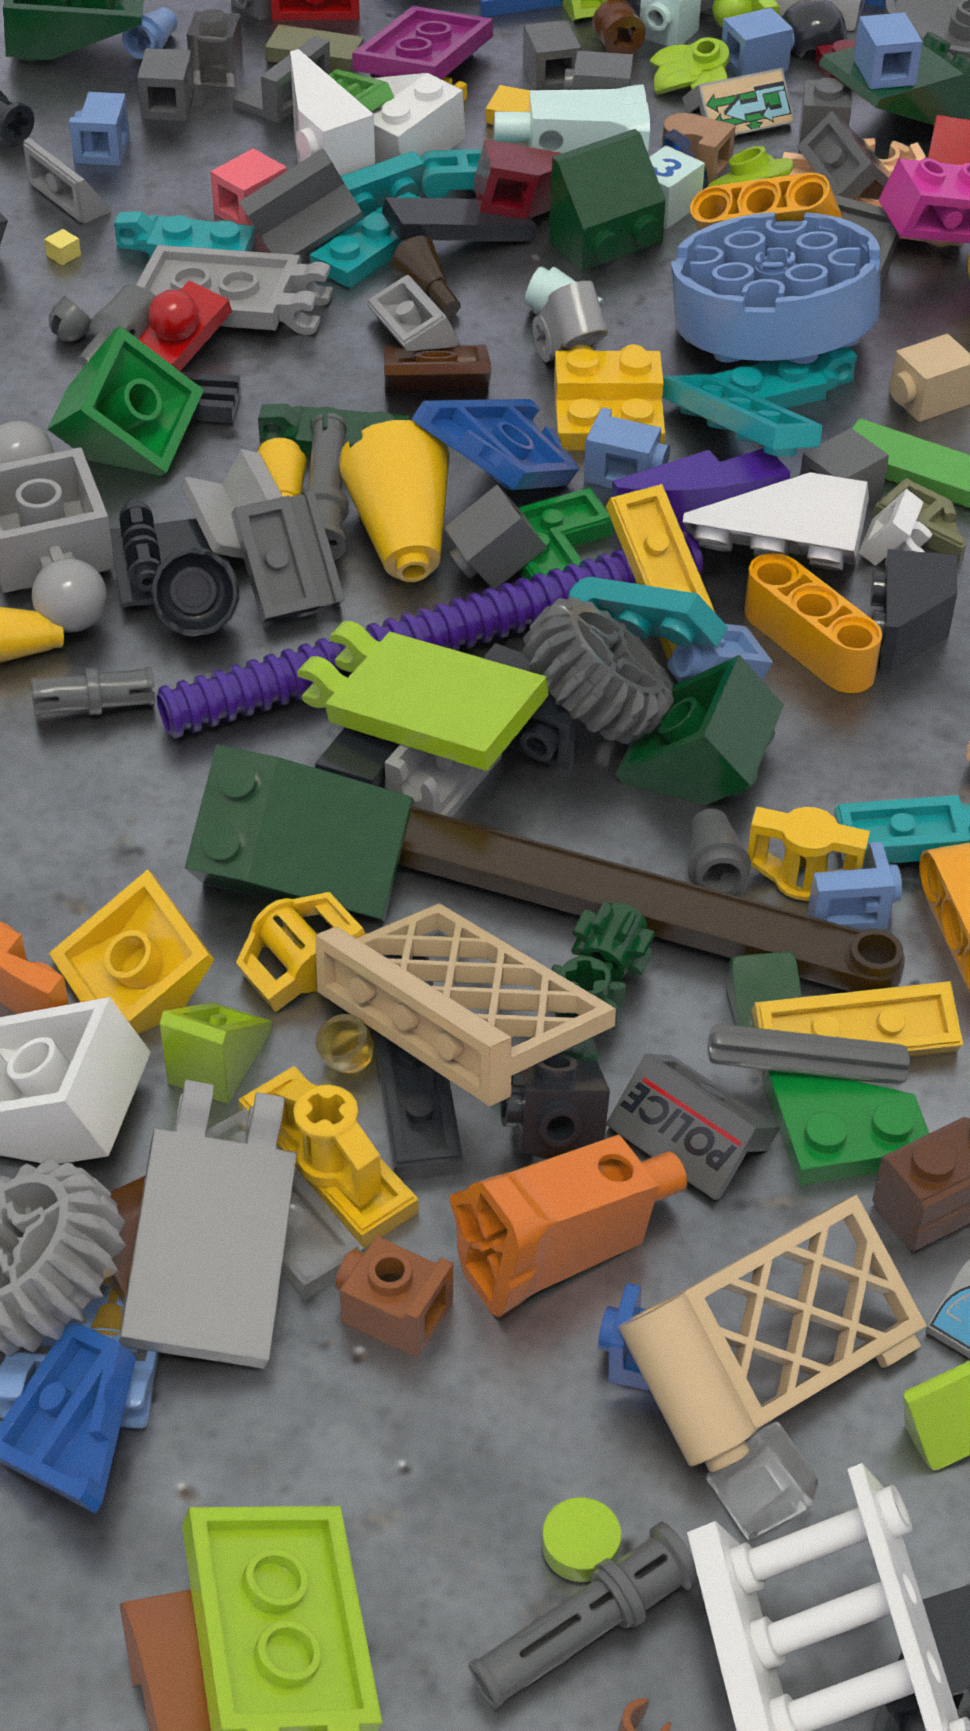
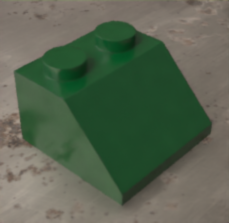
M632 129L552 157L549 243L581 272L663 242L666 200L640 132Z
M738 655L672 686L673 690L671 693L674 702L662 718V722L651 734H646L641 740L638 739L630 742L615 774L623 784L702 805L710 804L729 795L737 797L753 786L758 778L759 772L757 770L765 750L774 739V728L784 704L743 658Z

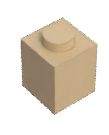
M948 333L897 350L889 382V394L918 422L970 405V353Z

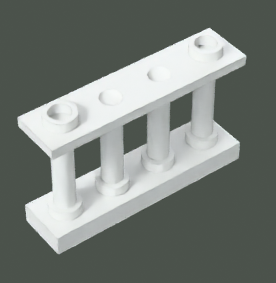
M863 1463L847 1469L859 1506L855 1509L755 1548H752L747 1542L738 1543L716 1521L687 1532L736 1731H814L914 1693L926 1731H970V1720L967 1717L959 1719L902 1535L912 1532L908 1511L896 1487L890 1485L884 1488ZM869 1539L881 1579L880 1582L773 1623L767 1616L763 1617L757 1591L765 1588V1579ZM892 1616L904 1659L795 1700L789 1694L783 1693L777 1667L785 1664L786 1654L883 1617Z

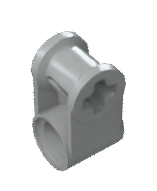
M585 280L567 284L553 291L548 296V301L533 321L535 346L540 358L544 362L555 360V351H567L572 346L579 344L590 346L595 351L599 342L609 332L593 282Z

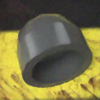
M63 296L53 307L49 315V326L51 332L58 335L59 339L66 342H74L89 332L92 319L69 298Z

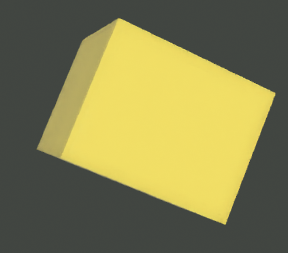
M64 229L44 239L46 256L62 266L81 256L79 238Z

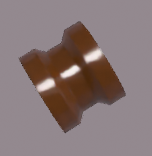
M608 0L602 3L592 18L594 33L602 41L603 46L609 53L632 54L640 48L645 39L646 28L644 23L635 14L634 9L626 0Z

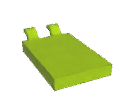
M343 621L330 635L332 642L346 646L336 657L335 665L344 671L353 672L348 678L343 676L328 660L318 656L310 657L297 671L298 677L313 682L302 695L303 701L315 708L326 707L328 722L485 771L489 770L549 696L546 676L390 631L379 642L361 625L353 621Z
M341 1506L189 1507L182 1523V1531L211 1731H378L383 1722Z

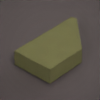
M905 478L875 505L873 518L904 490L908 489L924 502L916 521L924 524L930 530L932 536L923 545L941 554L957 555L958 563L964 559L966 541L959 534L955 522L956 512L950 499Z

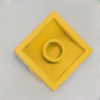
M148 869L48 953L80 1002L110 997L137 1034L160 1025L164 1010L185 1007L215 960L155 875Z

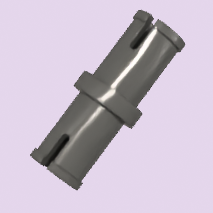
M97 667L84 668V674L31 678L34 716L88 710L89 715H101L102 708L144 704L149 706L155 705V693L152 692L154 680L151 667L98 673Z

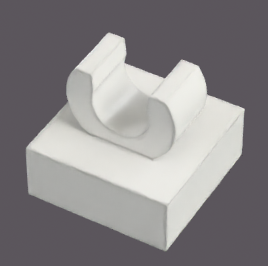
M908 489L904 490L872 519L858 553L876 566L886 558L887 549L925 552L920 547L931 538L932 533L924 524L916 521L924 502Z

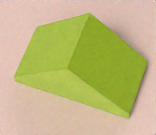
M215 1002L164 1010L160 1021V1031L167 1083L182 1089L184 1088L185 1080L213 1084L212 1099L229 1104L268 1038L273 1021Z

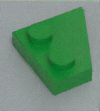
M765 1070L763 1082L777 1124L781 1127L779 1130L798 1186L878 1174L882 1156L929 1134L915 1094L850 1079Z

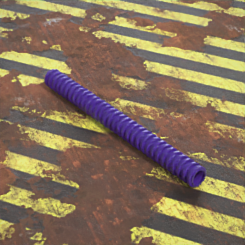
M682 530L694 563L701 576L703 557L700 546L689 531ZM618 549L612 552L611 556L607 554L597 556L595 561L590 558L580 562L579 566L574 563L568 564L564 567L563 571L558 568L548 571L547 577L542 573H538L532 576L531 581L522 578L517 580L514 586L510 583L502 584L499 586L498 592L494 588H488L483 591L482 597L477 593H471L466 596L465 602L459 597L452 599L449 606L441 602L433 606L432 612L426 607L419 609L415 617L408 612L400 616L399 622L394 618H388L383 621L382 627L377 623H371L366 626V631L379 642L390 631L456 651L459 650L460 645L467 650L475 646L476 640L483 645L491 642L493 636L497 639L507 637L509 630L513 634L522 633L525 630V626L530 628L533 621L547 606H551L558 598L568 599L572 587L583 578L596 577L637 583L623 549ZM321 638L315 641L314 647L307 643L301 644L295 653L290 648L281 651L279 658L271 653L263 657L262 663H259L256 659H251L246 662L245 668H241L238 664L231 665L226 674L218 669L211 673V678L206 679L201 674L194 677L192 684L185 680L178 681L176 689L171 690L167 685L161 686L158 689L156 700L166 731L176 739L184 735L185 729L196 733L201 730L202 724L205 723L210 728L219 725V719L224 718L229 723L237 719L238 713H241L244 717L253 715L254 709L257 707L264 712L270 710L274 702L280 707L287 705L290 697H293L296 701L303 700L302 695L313 682L298 677L297 671L310 657L318 656L328 660L343 676L348 678L353 672L344 671L335 665L336 657L346 646L332 641L328 642L325 638Z

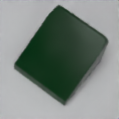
M784 951L731 958L726 988L736 1026L754 1028L751 1009L755 1002L802 997L798 966L793 952Z

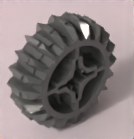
M573 597L568 599L558 598L551 606H547L530 625V630L523 638L525 643L523 652L526 659L530 662L529 668L531 672L547 677L548 691L556 699V705H562L570 712L572 719H579L586 725L589 731H599L607 740L613 741L616 739L618 742L625 744L638 739L641 740L646 734H651L662 722V718L674 702L671 693L673 690L671 682L665 677V668L655 661L654 652L646 649L640 642V637L634 636L626 628L625 623L620 624L608 611H599L592 602H582L580 599Z

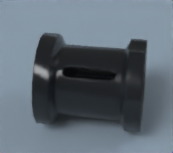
M0 90V138L10 145H19L30 136L34 128V113L29 106L21 102H10L7 96Z

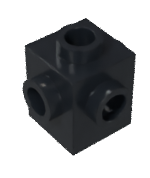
M558 1053L514 1074L513 1085H511V1097L500 1102V1113L503 1127L512 1128L520 1153H531L539 1158L550 1159L605 1139L610 1089L597 1060L574 1059L571 1056Z

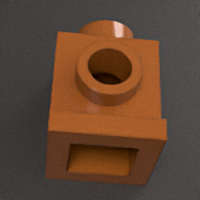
M376 1236L365 1253L352 1249L346 1255L338 1270L335 1288L340 1291L341 1322L415 1358H419L453 1304V1263L442 1257L439 1258L437 1263L432 1262Z

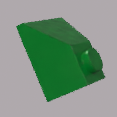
M119 326L113 330L67 387L47 430L73 449L81 447L85 457L90 461L162 476L169 469L204 389Z

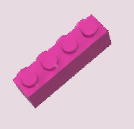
M899 158L879 198L880 204L899 236L970 244V163L955 165L940 163L930 158H923L920 161Z

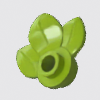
M706 37L697 40L691 45L676 44L661 49L649 60L653 67L658 68L654 77L655 94L661 95L688 86L692 90L699 84L727 79L725 70L730 60L729 47L722 40Z
M763 146L747 148L730 158L729 165L731 170L728 174L712 181L707 187L788 176L792 172L794 164L789 158L774 159L773 156L767 155Z

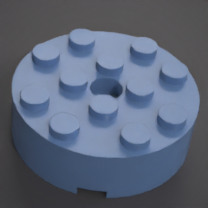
M767 212L724 220L705 227L686 238L677 247V259L671 261L676 328L686 342L713 353L714 358L721 362H735L743 359L757 361L789 360L796 364L811 363L818 359L819 354L840 347L857 345L861 340L860 337L874 326L880 315L879 244L876 238L865 228L839 217L805 212L803 221H776L775 212Z

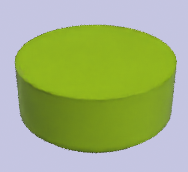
M576 1497L560 1502L548 1513L543 1525L542 1551L549 1567L559 1576L570 1581L589 1582L591 1581L590 1573L595 1571L594 1566L606 1558L615 1562L619 1557L621 1542L620 1524L615 1514L605 1504L591 1498Z

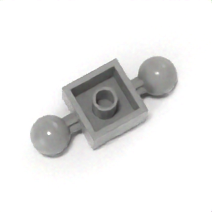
M22 420L5 422L0 425V585L3 593L32 588V603L35 611L50 620L51 623L63 627V632L74 633L83 631L98 621L106 606L107 590L99 572L115 569L108 514L81 447L54 453L49 437L38 426Z

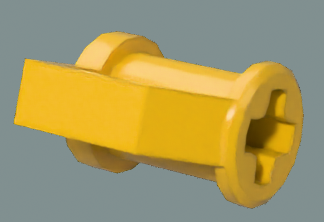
M756 806L751 823L747 854L751 860V867L775 882L777 888L784 895L795 900L809 901L813 873L831 872L827 868L829 852L835 851L845 854L843 869L838 870L863 869L870 831L838 824L835 817L827 811L816 807H801L785 813ZM771 838L780 839L784 843L783 861L769 852ZM799 867L805 868L802 887L797 886Z
M330 892L296 899L284 898L266 906L252 924L250 934L236 964L245 979L275 1013L299 994L317 991L315 939L317 934L303 917L320 914L332 928L337 926L355 938L365 935L362 926ZM278 916L281 918L282 927L274 921V917ZM263 947L269 948L288 969L277 980L258 960Z
M295 1078L274 1093L275 1096L284 1097L279 1133L297 1149L298 1169L305 1180L313 1185L326 1188L337 1186L359 1208L381 1193L380 1154L357 1122V1101L350 1092L339 1086L329 1084L317 1086Z

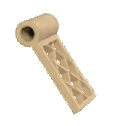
M856 1194L833 1205L678 1294L640 1312L620 1324L617 1328L688 1465L694 1466L705 1462L709 1472L712 1473L737 1462L749 1454L750 1449L745 1440L751 1437L756 1432V1429L876 1357L881 1368L888 1367L921 1347L915 1333L927 1325ZM842 1219L845 1221L857 1244L853 1267L823 1257L829 1227ZM810 1238L808 1250L796 1246ZM777 1256H782L804 1265L797 1300L766 1289L772 1260ZM753 1271L751 1283L739 1279ZM820 1271L849 1281L842 1317L813 1306ZM721 1288L748 1297L740 1334L719 1327L705 1297ZM865 1288L884 1295L898 1323L883 1332L859 1323ZM763 1303L794 1314L786 1351L755 1340ZM809 1321L839 1331L834 1360L828 1365L802 1357ZM855 1338L866 1341L853 1349ZM730 1346L736 1348L735 1355L731 1350ZM752 1354L783 1365L777 1395L761 1405L747 1380ZM799 1371L810 1374V1376L796 1383Z

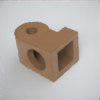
M691 113L673 114L663 122L661 149L664 146H669L704 162L703 182L710 184L729 166V160L733 156L736 125Z

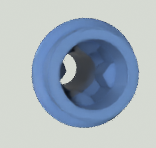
M165 7L143 13L142 25L122 33L124 48L131 56L137 59H143L145 48L163 49L171 33L177 28V18L170 9Z

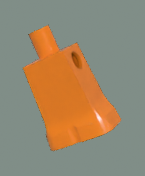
M619 1134L536 1164L471 1184L468 1189L452 1193L450 1195V1205L456 1221L457 1249L463 1274L490 1313L497 1317L502 1316L540 1290L643 1244L654 1203L686 1189L687 1176L680 1159L670 1151L641 1162Z

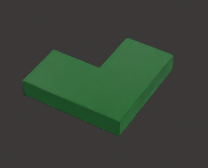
M591 488L518 507L547 546L544 551L518 572L522 578L531 581L532 576L538 573H542L547 577L548 571L558 568L563 571L566 565L572 563L579 566L582 559L573 548L574 546L613 535L614 526L608 511Z

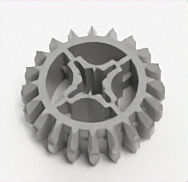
M47 1159L38 1168L26 1163L20 1168L14 1179L3 1175L0 1177V1351L9 1356L19 1351L21 1347L35 1352L40 1347L45 1336L59 1340L62 1337L65 1324L70 1320L83 1321V1309L91 1299L103 1298L99 1289L103 1280L118 1272L112 1258L119 1254L126 1245L119 1236L125 1220L118 1213V1204L110 1197V1191L84 1169L76 1168L70 1162L59 1165L53 1160Z

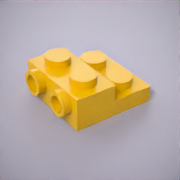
M583 344L572 346L567 351H555L554 395L556 433L565 450H585L586 438L602 407L612 409V417L661 427L660 443L665 444L662 405L663 374L660 351H646L642 346L635 344L627 345L620 351H594L590 346Z

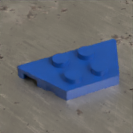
M531 399L423 401L411 418L423 429L484 469L498 484L509 490L568 486L579 470L571 455L562 447L561 440L552 428L545 426L542 432H540L533 421L540 409Z

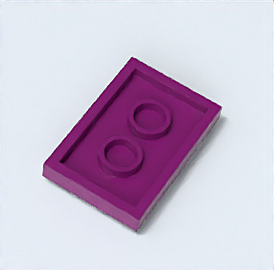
M412 6L352 52L353 71L370 73L372 78L429 73L442 80L493 37V19Z

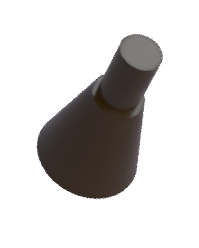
M416 236L403 240L397 246L391 258V270L401 278L409 275L424 293L432 298L446 317L456 314L461 307V303L447 286L433 241L427 236Z

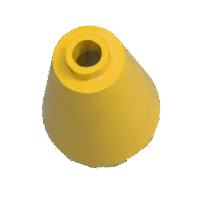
M391 420L374 424L361 431L363 439L355 443L351 448L349 441L342 447L339 458L340 474L385 571L390 576L402 581L417 582L425 579L440 564L450 453L447 444L431 433L426 432L425 429L413 420Z

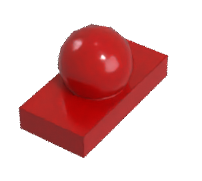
M190 280L180 290H166L155 296L148 308V321L150 325L139 338V341L177 370L181 371L232 313L229 299Z

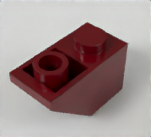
M485 139L473 182L479 212L527 220L550 211L552 157L562 153Z

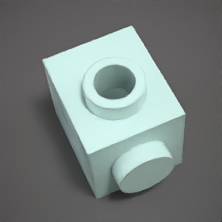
M641 0L640 19L646 28L645 39L667 47L684 44L699 30L701 0Z

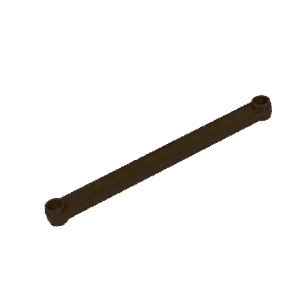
M412 807L399 865L580 916L584 909L592 911L597 915L603 902L625 903L636 908L645 917L647 929L654 931L655 937L730 958L791 951L796 958L799 977L849 992L898 987L901 983L905 964L903 946L896 936L885 930H858Z

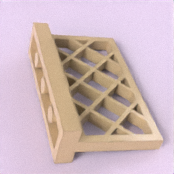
M440 903L358 938L351 936L337 926L315 935L318 993L489 1107L511 1097L512 1075L615 1026L616 1008ZM439 929L450 937L423 935ZM383 955H401L402 959H388ZM413 956L449 957V961L412 959ZM459 958L488 959L493 963L459 962ZM424 981L445 982V985L430 986ZM455 982L493 984V987H455ZM502 984L527 985L537 990L502 989ZM466 1008L489 1009V1014H474ZM499 1010L538 1011V1016L498 1015ZM547 1012L577 1013L579 1016L575 1018L547 1017ZM512 1037L531 1038L512 1047Z

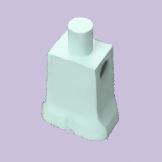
M643 84L618 89L531 90L529 92V112H494V141L528 142L529 147L565 153L636 129L641 133L647 152L649 149L650 115Z

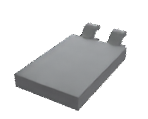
M157 245L136 284L157 296L166 290H180L190 280L229 299L232 313L220 326L276 330L280 321L286 323L291 329L302 335H312L316 332L320 323V316H309L301 310L312 311L314 305H327L333 294V287H322L314 282L326 281L330 272V265L324 262L301 264L300 255L165 245Z
M185 1080L183 1094H180L175 1130L168 1131L155 1128L151 1138L118 1342L124 1347L265 1369L270 1357L297 1154L296 1152L276 1149L283 1114L284 1097L256 1092L254 1106H250L245 1144L205 1137L214 1085Z

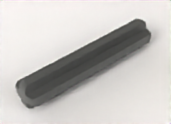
M727 1024L713 1025L707 1043L709 1061L713 1064L894 1085L906 1082L910 1068V1055L907 1047L902 1044Z

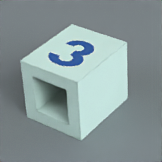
M664 146L651 155L650 160L666 200L664 229L667 230L690 213L692 199L703 189L705 163L669 146Z

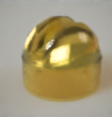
M341 1014L327 1020L319 1029L315 1041L317 1052L331 1069L345 1074H353L364 1069L372 1060L375 1050L372 1034L360 1018L351 1014Z

